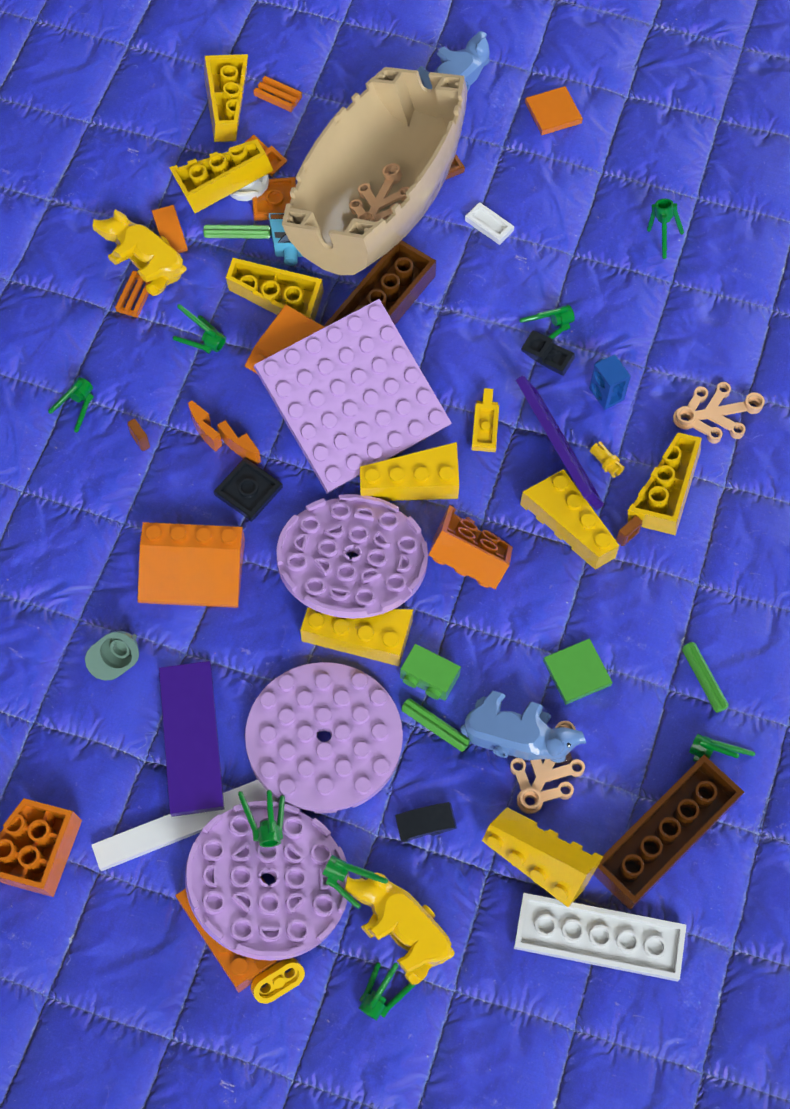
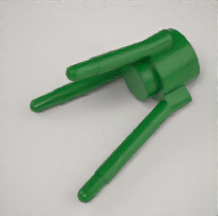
M666 198L652 204V212L647 226V231L650 232L655 217L662 223L663 259L667 258V223L671 221L673 216L680 234H684L677 211V203H673L672 200Z
M178 304L177 308L205 330L202 336L204 344L173 336V340L202 349L208 354L212 350L219 352L226 342V336L216 330L201 315L197 318L181 304Z
M564 305L553 310L521 318L519 321L523 323L551 317L552 323L555 326H560V328L548 336L554 339L563 331L570 329L569 323L574 322L575 316L571 306Z
M78 377L69 390L48 410V413L52 414L69 397L78 403L84 401L74 428V432L77 433L89 403L94 398L90 394L93 386L86 379Z
M700 734L696 735L689 753L695 755L693 758L695 762L703 755L710 759L713 751L734 758H739L738 753L755 756L754 751L713 740Z
M267 790L268 820L262 821L260 827L257 828L242 791H239V799L253 832V841H259L261 847H275L281 844L283 839L282 827L285 796L281 795L279 799L276 825L272 791Z
M334 855L330 857L322 875L328 877L326 884L336 889L357 909L361 905L337 883L338 880L344 881L348 871L384 884L388 883V879L374 874L372 871L349 864Z
M377 962L366 989L359 999L361 1004L358 1009L376 1021L380 1015L385 1018L389 1010L416 986L411 983L407 984L393 999L384 1005L386 999L381 995L399 966L397 962L392 965L377 991L373 990L371 992L381 966L380 962Z

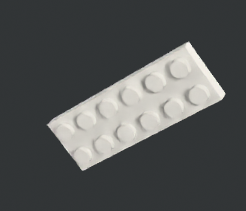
M523 893L514 949L678 982L681 974L686 924L574 902L568 908L557 899Z

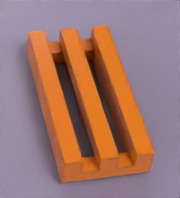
M264 76L262 78L263 82H260L258 88L254 89V96L289 112H292L302 99V92L267 76Z
M132 271L115 306L116 312L138 318L149 295L145 285L134 310H131L145 282L137 271ZM130 293H131V296H130V298H129V300H128V302H127L125 308H123L124 305H125V303H126V301H127V299H128V297H129V295H130Z

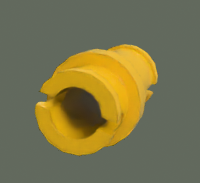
M601 441L591 447L590 453L602 464V469L605 472H609L613 478L623 472L625 467L619 463L620 459L616 455H612Z

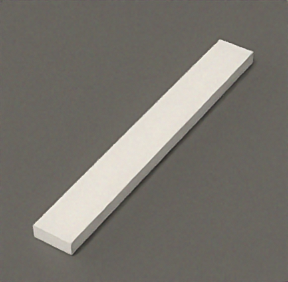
M255 780L223 793L225 810L171 817L168 814L94 843L92 848L99 869L104 871L200 833L207 823L218 814L221 815L231 810L234 806L241 804L238 796L239 791L243 792L247 802L267 801V790L259 780ZM272 795L273 802H279V800Z

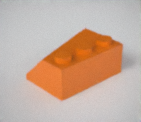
M449 505L433 538L428 555L436 563L446 564L454 568L458 574L462 576L468 575L476 579L481 586L491 587L496 590L510 565L513 547L488 530L480 531L474 524L475 521L469 517L462 519L455 514L457 509Z
M23 798L3 824L4 828L0 832V882L54 897L82 820L71 810Z

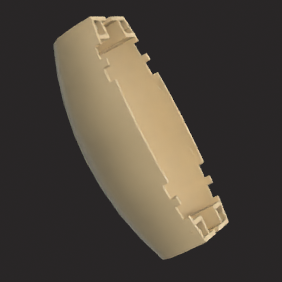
M384 67L365 84L367 89L360 95L355 93L351 97L352 103L347 109L342 107L317 138L303 161L296 176L298 181L296 187H292L290 191L291 201L286 204L282 221L284 231L290 242L304 258L331 273L355 275L388 253L414 228L437 197L447 178L457 151L468 93L464 76L430 72L429 78L432 89H427L423 86L417 70ZM391 163L398 164L402 177L399 183L393 184L388 196L398 192L402 187H410L406 192L407 198L404 202L401 200L395 202L396 204L391 208L393 213L387 219L381 218L378 222L357 219L358 216L352 214L349 204L351 201L360 199L365 212L371 208L366 199L360 197L358 187L364 183L370 184L376 197L385 181L382 172L383 168ZM391 205L381 209L379 213L389 209Z

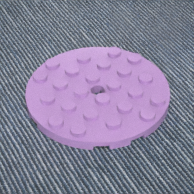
M358 494L339 495V498L327 501L323 498L307 505L304 511L298 515H293L286 523L277 543L278 571L290 593L309 608L340 618L373 617L399 607L418 590L425 577L428 564L427 542L424 540L421 528L411 516L407 517L399 511L398 506L388 501ZM355 552L358 556L352 557V560H350L346 554Z
M327 662L311 663L293 668L270 682L255 700L247 719L245 732L248 759L256 778L266 790H271L272 795L278 800L281 795H284L285 804L304 810L315 811V813H336L338 810L357 807L374 797L392 777L399 762L403 740L400 715L388 692L375 679L356 668ZM318 732H330L332 737L329 741L321 742L317 738Z
M267 801L247 802L256 826L259 828L262 821L268 820ZM273 802L274 820L276 821V825L279 802ZM239 804L221 815L218 814L207 823L193 843L188 856L185 870V888L191 910L197 921L209 936L220 945L248 958L268 961L283 960L312 950L322 943L335 929L347 905V900L336 889L326 884L328 877L322 875L332 855L347 862L342 848L337 846L330 835L331 832L318 819H312L300 812L299 808L285 804L283 839L278 846L261 847L259 841H253L252 829L242 804ZM349 871L343 882H341L340 880L337 881V883L344 889L347 876H349ZM269 873L275 878V883L268 886V884L262 881L260 876Z

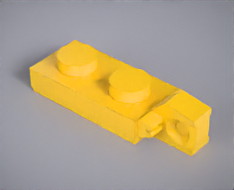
M484 388L483 401L475 403L473 451L496 452L499 405L498 402H492L493 389Z

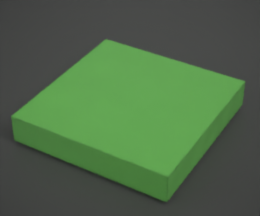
M590 638L546 656L543 659L565 705L612 686L613 682Z

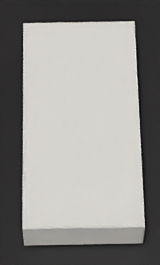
M480 202L465 216L467 223L499 245L514 231L512 224Z

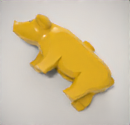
M115 209L113 217L104 220L93 219V230L106 240L117 244L113 252L108 255V259L115 265L130 259L139 269L137 273L145 282L152 281L146 285L147 292L152 296L162 293L167 285L178 281L187 270L186 266L183 265L181 255L170 246L164 236L159 237L146 226L131 222L122 212Z
M378 872L374 873V874H377V875H379V876H381V877L386 878V876H385L384 874H381V873H378ZM347 876L345 889L357 901L372 908L373 914L369 922L361 926L362 930L368 937L372 938L375 936L378 940L390 935L399 947L408 951L397 962L406 972L404 976L412 985L419 984L425 979L429 969L443 964L454 956L455 952L451 947L448 935L434 920L435 914L427 905L421 906L410 893L389 880L387 884L366 877L352 879Z

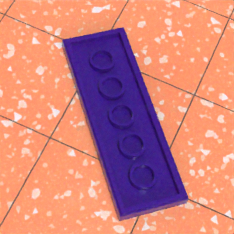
M522 375L516 379V382L583 498L596 510L604 506V503L538 390Z
M211 662L159 668L170 815L175 817L225 810Z

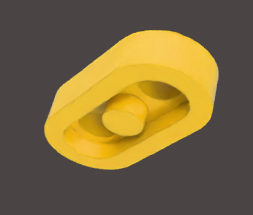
M295 958L283 959L253 979L251 992L258 1002L263 1004L270 1003L303 981L305 975L304 968Z

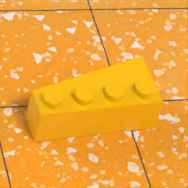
M248 54L205 56L204 78L214 142L236 141L247 74Z
M257 139L230 147L229 151L225 153H211L209 158L200 161L196 159L187 161L188 165L178 167L174 165L169 167L194 213L203 210L273 171L270 161Z
M232 258L226 276L229 291L276 315L280 313L285 305H289L315 321L324 292L322 279L237 258Z
M683 433L676 434L662 456L659 465L651 473L650 479L638 493L635 502L629 507L628 522L637 515L643 521L641 527L676 535L700 456L702 438Z
M457 442L360 466L361 496H372L385 501L458 499Z
M564 469L522 492L520 505L525 510L531 511L540 523L546 524L553 530L554 535L560 540L563 539L572 547L571 549L595 570L616 558L620 545L590 504L583 498L581 492Z
M308 607L300 630L302 642L400 667L413 622V609H393L384 614L366 618H340L320 613Z
M508 807L490 823L482 839L492 850L505 858L568 908L585 890L603 856L595 852L591 855L583 851V846L574 841L569 844L558 838L559 834L551 829L544 831L538 828L537 822Z

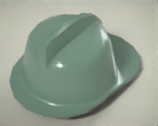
M125 631L106 634L93 644L86 653L85 663L88 671L94 677L104 681L113 680L122 675L138 661L137 635H131Z

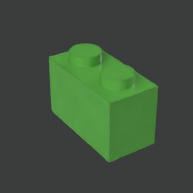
M415 644L400 669V678L403 679L402 681L412 688L417 686L425 690L429 697L436 700L440 698L446 701L460 676L461 666Z

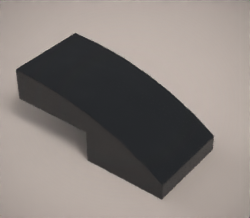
M536 331L531 332L521 348V351L527 356L562 376L565 375L575 359L573 352L555 345L553 339Z
M450 802L430 805L395 815L400 839L403 842L426 835L435 836L457 829Z

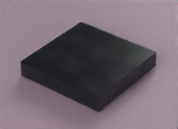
M245 457L214 490V495L252 522L283 488V484Z

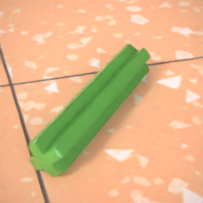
M206 224L203 228V234L205 238L269 239L271 228L269 225Z
M690 642L684 645L682 651L714 711L719 713L726 710L729 704L696 643Z
M410 698L403 703L402 712L462 752L468 747L470 743L468 737Z

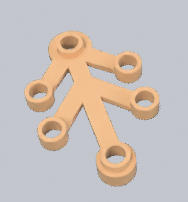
M391 163L383 168L382 172L385 181L376 197L370 184L364 183L358 187L360 197L366 199L371 208L365 212L360 199L351 201L349 207L352 214L358 216L357 219L378 222L381 218L387 219L393 213L391 208L396 204L395 202L399 200L404 202L407 198L406 192L410 187H402L398 192L388 196L393 184L399 183L402 177L398 164ZM391 205L389 209L379 213L381 209Z
M720 382L707 407L696 411L699 404L705 402L708 396V390L705 387L699 386L694 390L693 398L689 404L675 411L673 422L680 429L694 428L707 435V440L710 443H719L723 435L722 430L718 427H710L700 421L708 419L729 430L731 437L734 439H740L745 433V426L739 422L735 423L724 416L745 411L750 414H757L762 410L765 400L759 393H750L743 402L719 406L723 398H727L731 391V386L728 383ZM720 388L726 389L727 392L720 391ZM697 393H702L704 396L700 397ZM682 417H685V418H687L689 421H685V420H683V419H681V418H682ZM734 429L741 430V433L735 432ZM716 433L719 437H713L711 434Z
M561 721L555 727L576 730L575 726L569 721ZM521 758L513 759L510 764V771L516 775L521 790L517 796L519 809L524 813L534 814L542 808L543 802L557 798L564 800L571 798L574 788L569 782H562L557 788L541 790L546 782L570 775L573 777L582 776L585 770L583 761L575 759L570 764L553 769L556 762L550 759H545L543 764L541 759L530 760L536 777L531 786L525 773V761ZM519 763L523 766V769L515 770L513 765ZM579 765L582 770L576 772L572 769V766ZM562 787L569 788L570 793L563 794L560 789ZM529 797L533 798L535 803L533 805L526 804L525 799Z

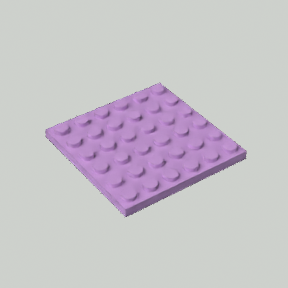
M380 299L254 365L255 371L326 493L360 476V466L388 460L452 424Z

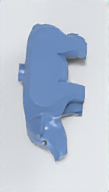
M482 31L478 32L468 41L466 48L463 50L451 51L446 47H442L437 52L442 63L436 68L434 73L464 76L467 90L469 91L470 86L477 80L483 67L490 61L489 44L486 39L487 34ZM420 66L417 71L423 86L427 89H432L429 78L430 72L425 70L423 66Z
M492 691L487 697L477 700L475 709L467 715L465 724L461 726V733L467 736L473 744L493 750L495 755L507 758L510 755L525 760L550 759L553 762L561 763L565 762L566 755L575 746L586 743L582 731L565 727L549 728L547 723L551 715L543 712V706L538 703L529 702L522 715L513 711H500L502 701L506 696L496 691Z

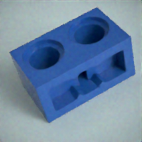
M615 354L608 358L603 357L594 365L589 389L602 408L606 410L625 399L631 375Z

